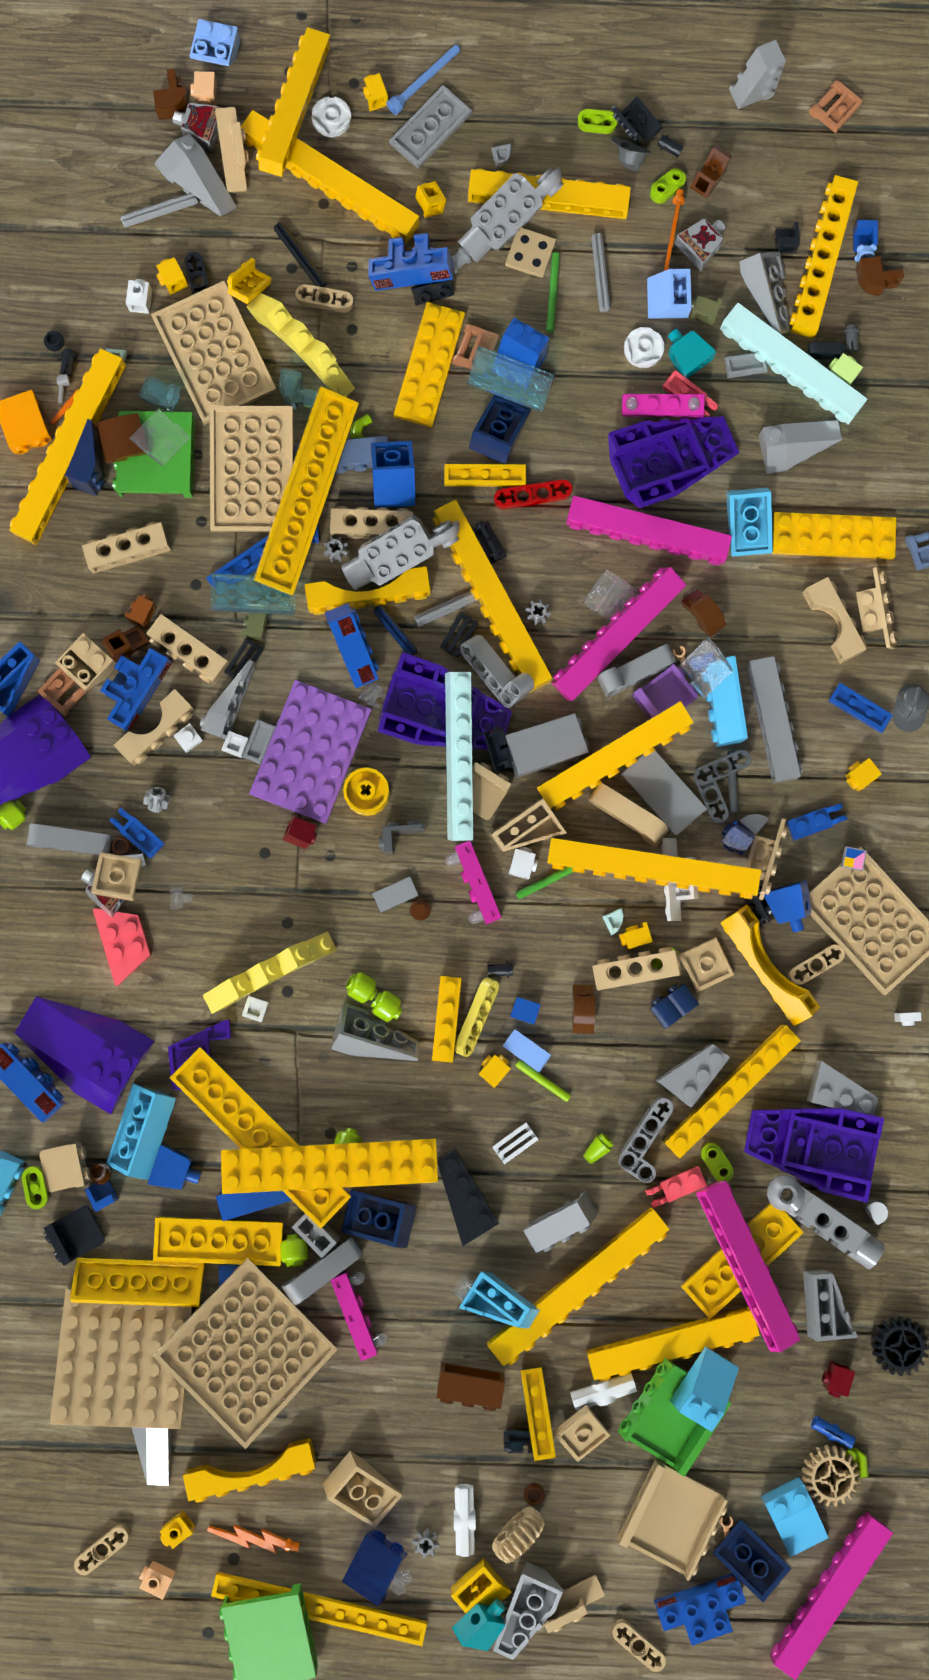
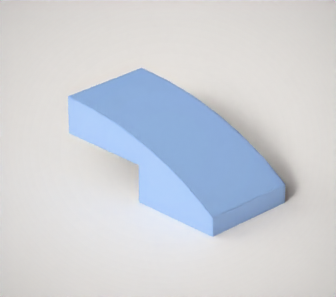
M515 1029L503 1045L504 1048L538 1072L542 1070L551 1057L548 1052Z

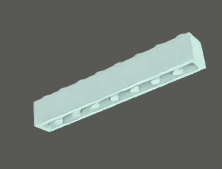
M737 303L724 319L720 329L726 337L733 338L742 349L755 353V358L758 361L764 362L766 360V364L771 367L773 372L781 374L787 379L789 384L803 390V393L808 398L815 399L823 409L835 414L839 421L849 425L867 401L866 397L741 304Z
M471 672L445 673L447 837L451 841L473 840Z

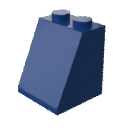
M514 317L503 334L492 370L527 390L547 358L549 337Z
M412 441L371 443L375 508L415 506V472Z

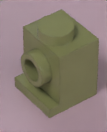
M698 295L697 299H692V314L690 318L713 326L722 299L718 298L716 302L708 296Z
M253 608L249 613V617H245L244 628L246 631H241L243 638L264 642L268 617L263 610Z

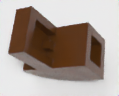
M175 69L167 70L169 89L153 91L155 110L159 120L173 118L175 111L183 113L188 105L186 89L182 87L181 77H177Z
M715 145L705 164L697 172L690 188L707 199L725 174L726 167L733 155Z
M880 256L862 258L856 266L860 287L871 295L880 296L885 287L887 289L895 288L904 278L903 269L883 272Z
M696 590L681 601L683 607L695 616L699 628L710 637L727 625L721 610L707 593L703 595L699 590Z
M139 625L125 632L119 629L102 638V644L115 662H118L121 656L125 658L131 657L132 653L149 644Z
M573 985L572 1033L594 1034V985Z

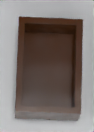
M441 1362L436 1398L447 1404H452L453 1401L462 1402L461 1405L466 1407L480 1405L483 1406V1409L495 1411L496 1408L501 1409L505 1386L504 1372Z

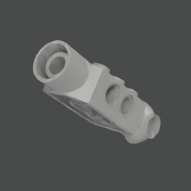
M560 166L554 171L549 168L538 179L537 183L539 186L536 189L522 175L514 173L470 218L472 227L458 241V244L465 249L476 263L490 249L500 251L542 208V200L547 195L552 197L564 185L561 181L562 172Z
M412 515L360 545L359 556L341 566L343 573L355 591L372 581L382 585L433 556L434 548L442 544L443 548H446L460 539L458 537L459 521L451 523L450 520H447L433 529L434 533L430 534L421 519Z
M781 1175L769 1183L767 1197L774 1208L786 1211L809 1229L811 1226H814L813 1232L827 1241L831 1238L830 1243L846 1253L865 1268L871 1269L879 1261L884 1252L885 1244L804 1189L795 1178ZM789 1188L790 1196L787 1199H782V1190Z

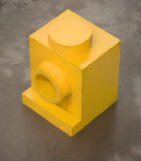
M380 73L366 76L364 78L365 87H363V92L366 100H368L369 111L387 106L388 95Z
M436 181L418 185L415 198L424 212L423 216L428 218L442 214L446 198Z
M647 922L641 923V928H638V925L626 928V933L619 934L622 947L626 946L628 950L653 942Z
M182 1510L162 1526L160 1540L166 1547L170 1545L174 1549L188 1536L193 1534L196 1526L184 1510ZM173 1530L177 1531V1532H178V1536H175L172 1531H173Z

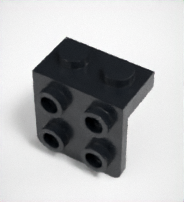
M637 96L623 111L615 105L612 107V110L615 112L612 116L626 129L625 132L637 144L642 142L646 146L663 129V126Z
M87 1205L44 1227V1237L54 1247V1256L63 1266L105 1242V1237Z

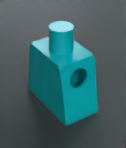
M675 329L668 335V338L673 343L669 349L668 356L675 369L687 379L710 363L715 357V349L694 331H690L683 337L679 330Z
M495 1599L490 1606L480 1603L476 1604L452 1627L462 1646L488 1651L505 1628V1622L501 1617L505 1606L500 1600Z

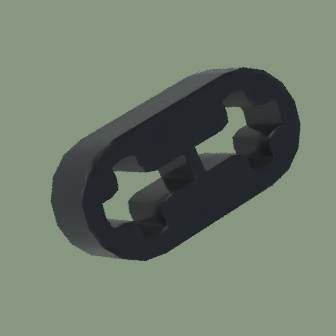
M814 342L807 345V354L813 359L834 360L835 357L839 359L843 353L846 355V345L843 343Z

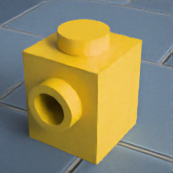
M175 257L164 259L160 264L156 265L159 271L156 276L161 286H166L170 295L188 287Z
M868 758L862 763L857 761L848 768L850 772L845 776L847 777L848 785L852 789L860 791L882 775V773L872 760Z
M495 1054L492 1057L488 1055L481 1063L483 1068L478 1074L495 1088L510 1071L511 1068L508 1066L510 1061L501 1054L499 1057Z

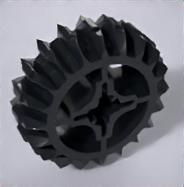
M898 1316L896 1321L893 1317H890V1324L883 1320L882 1325L884 1327L882 1329L878 1326L876 1327L879 1334H872V1338L876 1342L870 1343L873 1348H876L872 1351V1355L877 1357L876 1363L882 1364L881 1368L884 1371L889 1369V1373L892 1375L896 1371L899 1376H903L904 1371L907 1375H911L912 1368L916 1372L919 1371L917 1365H925L922 1358H929V1355L924 1352V1350H929V1345L924 1344L929 1340L927 1336L923 1335L925 1330L919 1328V1324L916 1321L912 1323V1320L908 1317L903 1320V1317ZM904 1330H908L913 1334L915 1343L907 1341ZM894 1332L893 1338L890 1339V1340H887V1338L890 1336V1334H892V1333ZM885 1349L894 1351L896 1362L890 1361L887 1358ZM913 1352L912 1356L906 1360L907 1355Z

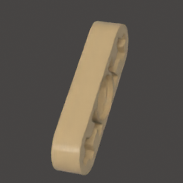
M302 284L297 287L295 292L298 303L303 306L342 313L351 311L354 306L353 297L347 291ZM307 291L309 296L303 299L302 294ZM322 294L330 296V300L327 303L319 301V297ZM344 298H346L348 301L345 304V306H343L340 302L343 301Z
M830 945L792 967L788 974L789 980L796 985H802L840 963L845 957L844 950L839 945ZM831 949L839 951L837 954L838 959L830 958L826 962L824 957L832 953ZM813 959H819L822 962L820 970L815 971L812 969L811 962ZM806 964L809 972L801 976L802 980L795 979V971H804L806 968L803 965Z
M118 1524L79 1554L74 1562L75 1571L80 1575H87L127 1543L130 1538L129 1528L126 1525ZM121 1532H123V1533H124L123 1538H122V1539H121V1538L117 1539V1540L112 1544L111 1540L114 1539V1537L116 1536V1534H117V1533L120 1534ZM99 1544L107 1546L108 1553L106 1555H100L97 1552ZM92 1555L94 1559L90 1561L88 1567L86 1565L82 1567V1560L86 1561Z
M618 1619L613 1623L612 1634L614 1639L653 1672H659L665 1667L666 1659L663 1651L625 1619ZM625 1627L627 1635L630 1636L629 1641L625 1634L621 1633L618 1635V1628L623 1629ZM636 1640H642L645 1643L644 1648L640 1651L632 1647ZM648 1651H650V1654H651L653 1657H655V1658H656L657 1656H659L660 1662L657 1663V1662L655 1661V1662L652 1664V1659H651V1657L647 1654Z

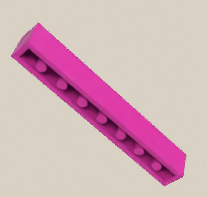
M577 496L572 498L566 525H570L569 527L574 530L585 529L594 535L605 534L614 540H629V543L633 545L645 544L653 550L664 549L673 555H688V558L692 560H708V563L712 565L724 564L732 539L731 535Z
M661 567L653 574L654 579L650 583L646 582L639 588L640 593L636 597L632 596L624 604L626 607L621 612L617 611L610 618L611 622L607 626H602L596 632L597 636L582 646L583 651L579 655L575 654L567 662L569 665L564 670L560 669L554 674V680L551 684L567 701H573L686 586L684 581L671 567L664 569Z
M726 1181L714 1182L696 1192V1195L769 1351L782 1352L800 1341L798 1329L791 1321L788 1308L783 1303L779 1295V1289L769 1274V1267L764 1263L760 1255L759 1246L751 1236V1229L743 1219L742 1210L732 1195L731 1187Z
M868 1511L858 1518L856 1528L852 1534L849 1533L846 1536L844 1546L840 1552L837 1551L834 1554L832 1564L828 1570L826 1569L822 1572L819 1578L820 1582L816 1588L810 1590L807 1596L808 1600L804 1606L798 1608L794 1621L791 1625L786 1626L782 1639L779 1643H775L771 1649L770 1658L773 1664L794 1680L798 1678L893 1535V1532L887 1525Z

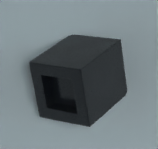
M794 222L791 229H776V252L780 251V254L796 253L800 245L799 222Z

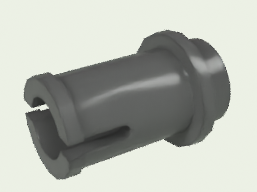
M848 325L845 327L846 330L843 331L846 335V352L851 353V344H853V352L859 351L858 333H860V329H858L857 325Z

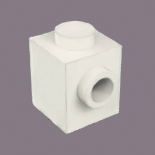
M143 279L129 280L126 305L129 311L150 314L152 288L149 282Z
M520 847V850L515 849L509 875L529 880L531 871H536L538 860L535 859L536 854L532 853V849Z

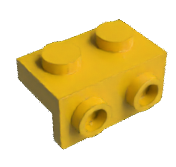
M250 258L239 269L229 275L227 280L228 294L249 304L271 285V277L255 269V259Z

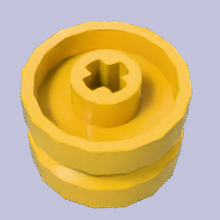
M367 767L357 769L350 773L345 780L343 787L344 799L351 810L363 816L376 815L388 804L390 797L388 782L383 774L376 769ZM366 789H369L371 792V794L368 796L366 794L363 795V792Z

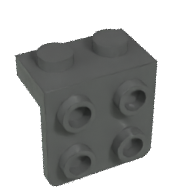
M409 821L408 825L402 826L399 825V822L387 823V827H382L383 836H379L380 851H384L385 856L393 855V834L425 832V824H420V821Z

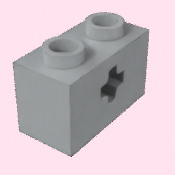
M306 1214L292 1226L321 1258L340 1239L327 1224L320 1229Z

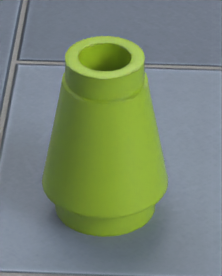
M604 1133L596 1135L583 1154V1157L590 1164H593L612 1151L611 1148L614 1144Z

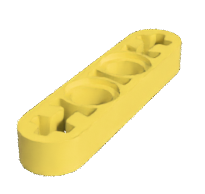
M491 978L482 980L456 1041L455 1052L464 1057L472 1054L499 990V983Z

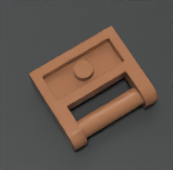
M836 80L825 96L809 109V114L813 118L819 119L834 133L838 132L863 102L846 86ZM836 94L841 96L827 112L822 110Z
M466 324L461 344L451 362L456 366H463L486 374L500 335ZM477 336L469 359L464 358L471 337Z
M59 668L37 692L66 717L70 713L69 710L87 691L79 687L61 705L59 701L76 682Z

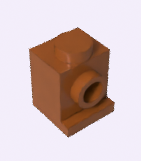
M142 594V596H138L137 600H133L131 603L130 614L126 612L124 616L128 621L147 629L157 606L153 602L154 599Z

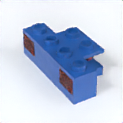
M428 233L414 235L415 248L413 247L409 251H407L406 245L404 246L402 237L389 239L388 256L369 259L368 276L374 290L379 291L453 280V261L448 247L437 249L430 247Z
M348 603L325 612L328 624L355 688L357 689L378 680L376 671L379 668L375 659H370L369 655L373 653L366 640V635L359 622L356 610H351Z
M151 648L140 665L121 656L114 667L118 674L113 682L107 678L100 690L105 696L117 702L107 720L126 732H131L170 669L171 661Z
M1 1043L0 1080L42 1123L47 1122L66 1104L62 1100L64 1096L55 1089L54 1079L48 1073H43L38 1068L40 1065L32 1057L30 1059L28 1057L22 1058L18 1054L20 1052L19 1049L12 1043Z
M731 1573L654 1600L663 1630L667 1631L685 1625L691 1645L693 1646L733 1632L726 1610L744 1604L746 1600L738 1578Z

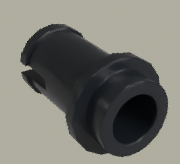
M668 134L667 136L662 135L657 146L660 147V150L663 149L678 158L684 146L668 138Z
M64 348L63 352H61L62 362L59 373L66 374L67 368V375L73 376L74 360L77 359L76 351Z
M506 961V964H487L488 978L507 976L509 978L513 976V963Z

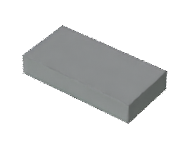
M755 353L724 358L727 379L768 371L766 360L764 362L758 361L755 358Z
M257 719L242 757L261 765L276 726Z
M411 877L372 893L381 913L419 896Z

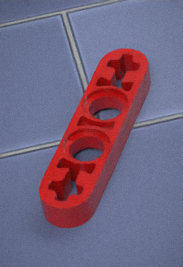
M556 480L504 488L495 493L494 504L499 509H510L562 501L571 496L572 485L567 480ZM560 486H564L565 489H568L566 490V494H562L561 491L556 490H560ZM551 487H554V491H556L555 496H552ZM545 488L548 490L549 495L541 498L538 496L537 491ZM525 491L528 493L529 498L526 501H521L518 499L517 494ZM511 493H514L515 502L513 503L512 498L506 499V503L504 504L501 502V500H497L500 499V495H504L505 498H510Z

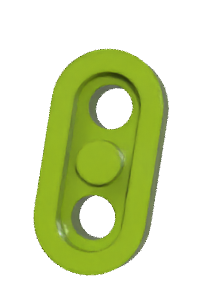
M584 109L578 115L577 125L584 132L610 134L615 131L617 121L612 116L614 113L611 111Z
M672 169L651 186L650 198L655 203L666 202L676 194V190L684 187L686 181L685 173L680 169ZM661 188V189H663L664 191H663V192H659L657 189Z
M712 1142L704 1144L700 1150V1155L714 1179L717 1181H730L734 1175V1170L722 1149ZM711 1150H714L716 1153L713 1158H710L708 1155ZM725 1168L727 1170L726 1175L721 1176L720 1170Z
M31 1166L25 1169L22 1173V1184L26 1203L32 1209H40L49 1201V1193L46 1189L43 1170L38 1166ZM32 1173L37 1174V1180L31 1178ZM36 1194L41 1195V1201L36 1200Z

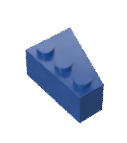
M21 641L0 659V711L7 716L13 713L40 662V659Z

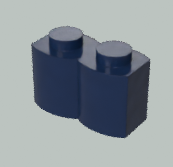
M674 984L668 989V995L664 998L660 995L651 1002L653 1006L649 1009L664 1029L670 1027L699 1005L685 984Z

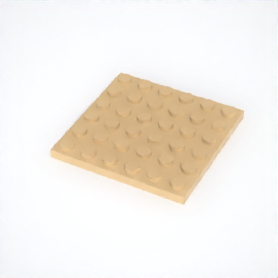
M247 1258L153 1356L246 1449L338 1349Z
M65 1289L50 1424L182 1429L186 1389L153 1355L192 1316L193 1307L76 1303L70 1301L71 1289Z

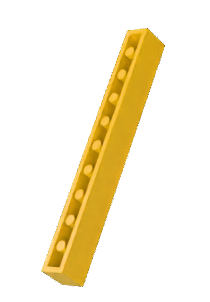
M254 110L251 111L241 125V129L245 131L246 141L243 143L258 149L263 146L262 139L264 132L269 130V120ZM296 138L286 168L291 170L294 176L297 178L302 177L308 181L311 187L314 189L319 188L328 198L338 200L347 210L352 209L361 219L374 223L377 229L380 231L385 230L391 234L392 238L402 237L407 245L420 226L417 214Z
M101 348L98 354L96 353L93 356L92 366L89 372L87 371L84 374L83 384L80 390L78 389L75 392L74 402L71 408L69 407L66 410L65 420L62 426L60 425L57 428L56 438L53 444L48 446L47 456L44 462L39 464L38 474L35 480L30 482L28 486L29 492L26 498L21 500L17 516H14L10 522L11 528L9 531L35 545L38 544L69 482L65 474L87 419L92 420L96 427V423L99 422L127 366L122 358Z
M454 500L434 510L432 521L435 527L447 520H450L451 523L459 521L458 537L460 539L450 545L453 552L451 554L452 559L463 570L461 575L466 583H470L472 587L470 591L474 599H479L481 613L484 618L488 617L491 625H489L494 636L498 635L501 641L499 643L500 648L504 654H508L512 670L514 672L517 671L519 675L527 673L532 677L534 687L529 693L549 684L552 676L458 502Z
M551 838L547 861L548 864L552 865V869L564 870V867L573 868L572 872L585 873V870L593 871V875L605 877V874L608 873L614 874V878L626 880V876L634 877L636 882L647 883V880H654L656 885L668 886V883L677 884L676 888L689 889V886L698 887L697 891L710 893V889L719 890L718 894L731 896V892L739 893V897L745 899H752L753 896L758 895L761 876L760 869Z
M650 1207L533 1304L540 1311L529 1329L518 1328L508 1324L487 1341L489 1349L503 1366L507 1364L512 1365L519 1359L518 1355L523 1350L527 1352L536 1344L535 1341L540 1336L544 1338L553 1330L551 1327L557 1322L559 1324L563 1323L569 1317V1312L573 1309H580L586 1303L584 1301L590 1295L592 1297L597 1295L602 1290L601 1286L607 1281L608 1283L614 1281L621 1269L624 1268L626 1270L631 1267L638 1255L641 1254L643 1256L651 1250L650 1245L656 1240L657 1242L662 1241L668 1235L667 1231L670 1229L654 1209Z

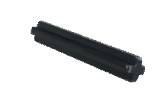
M283 222L277 223L274 226V231L314 285L326 287V280Z

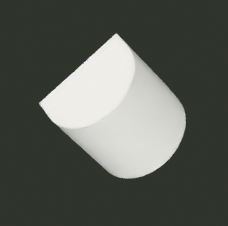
M873 1199L868 1200V1203H862L871 1222L879 1225L887 1219L888 1210L884 1204Z

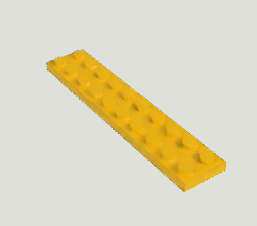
M322 386L319 388L256 570L254 581L291 596L294 595L359 404L358 402Z
M201 1047L170 1077L240 1149L300 1146ZM343 1188L283 1191L320 1229L351 1198Z
M436 1139L221 1150L222 1194L438 1182Z

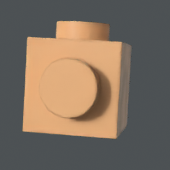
M194 71V83H191L190 90L196 104L216 105L217 80L215 72Z
M152 1561L149 1567L145 1566L139 1578L142 1580L140 1589L163 1600L176 1571Z

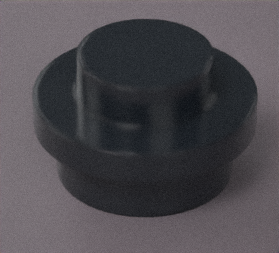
M50 331L45 335L44 345L48 350L56 352L63 348L65 340L61 333Z

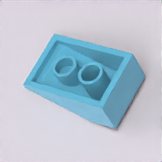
M768 488L726 491L729 535L732 536L730 543L731 556L772 553L771 491Z
M705 1346L670 1399V1402L681 1414L712 1432L725 1413L739 1367Z
M799 1477L761 1496L790 1557L828 1539L816 1508Z

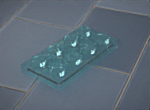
M478 346L467 384L543 412L555 375Z
M211 574V611L280 615L295 614V592L291 596L254 581V576Z

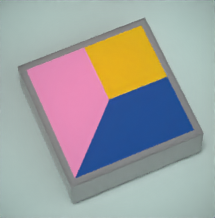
M844 847L841 867L863 871L867 851Z

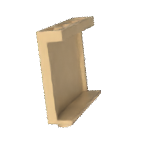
M655 1459L617 1536L618 1542L625 1548L629 1545L684 1574L686 1580L689 1581L691 1576H695L699 1569L698 1562L701 1556H704L708 1550V1541L711 1535L714 1536L717 1532L719 1525L717 1522L720 1516L725 1515L728 1501L724 1494L688 1475H685V1477L680 1475L673 1467Z

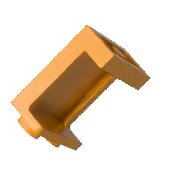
M33 390L0 401V424L7 444L14 454H24L31 448L44 447L48 442L52 441L39 408L38 398Z

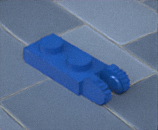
M842 803L787 821L786 823L793 841L848 820L846 815L831 820L828 814L832 811L841 810L843 808Z
M120 807L118 810L119 814L129 821L124 826L116 818L111 817L109 821L120 830L119 832L152 859L165 843L137 818L131 816Z

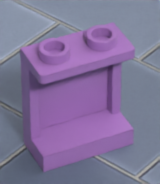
M672 664L666 671L644 687L636 690L632 697L650 720L680 701L684 707H687L697 699L698 695L696 693L698 691L692 683L686 681L684 671L679 666L676 667Z

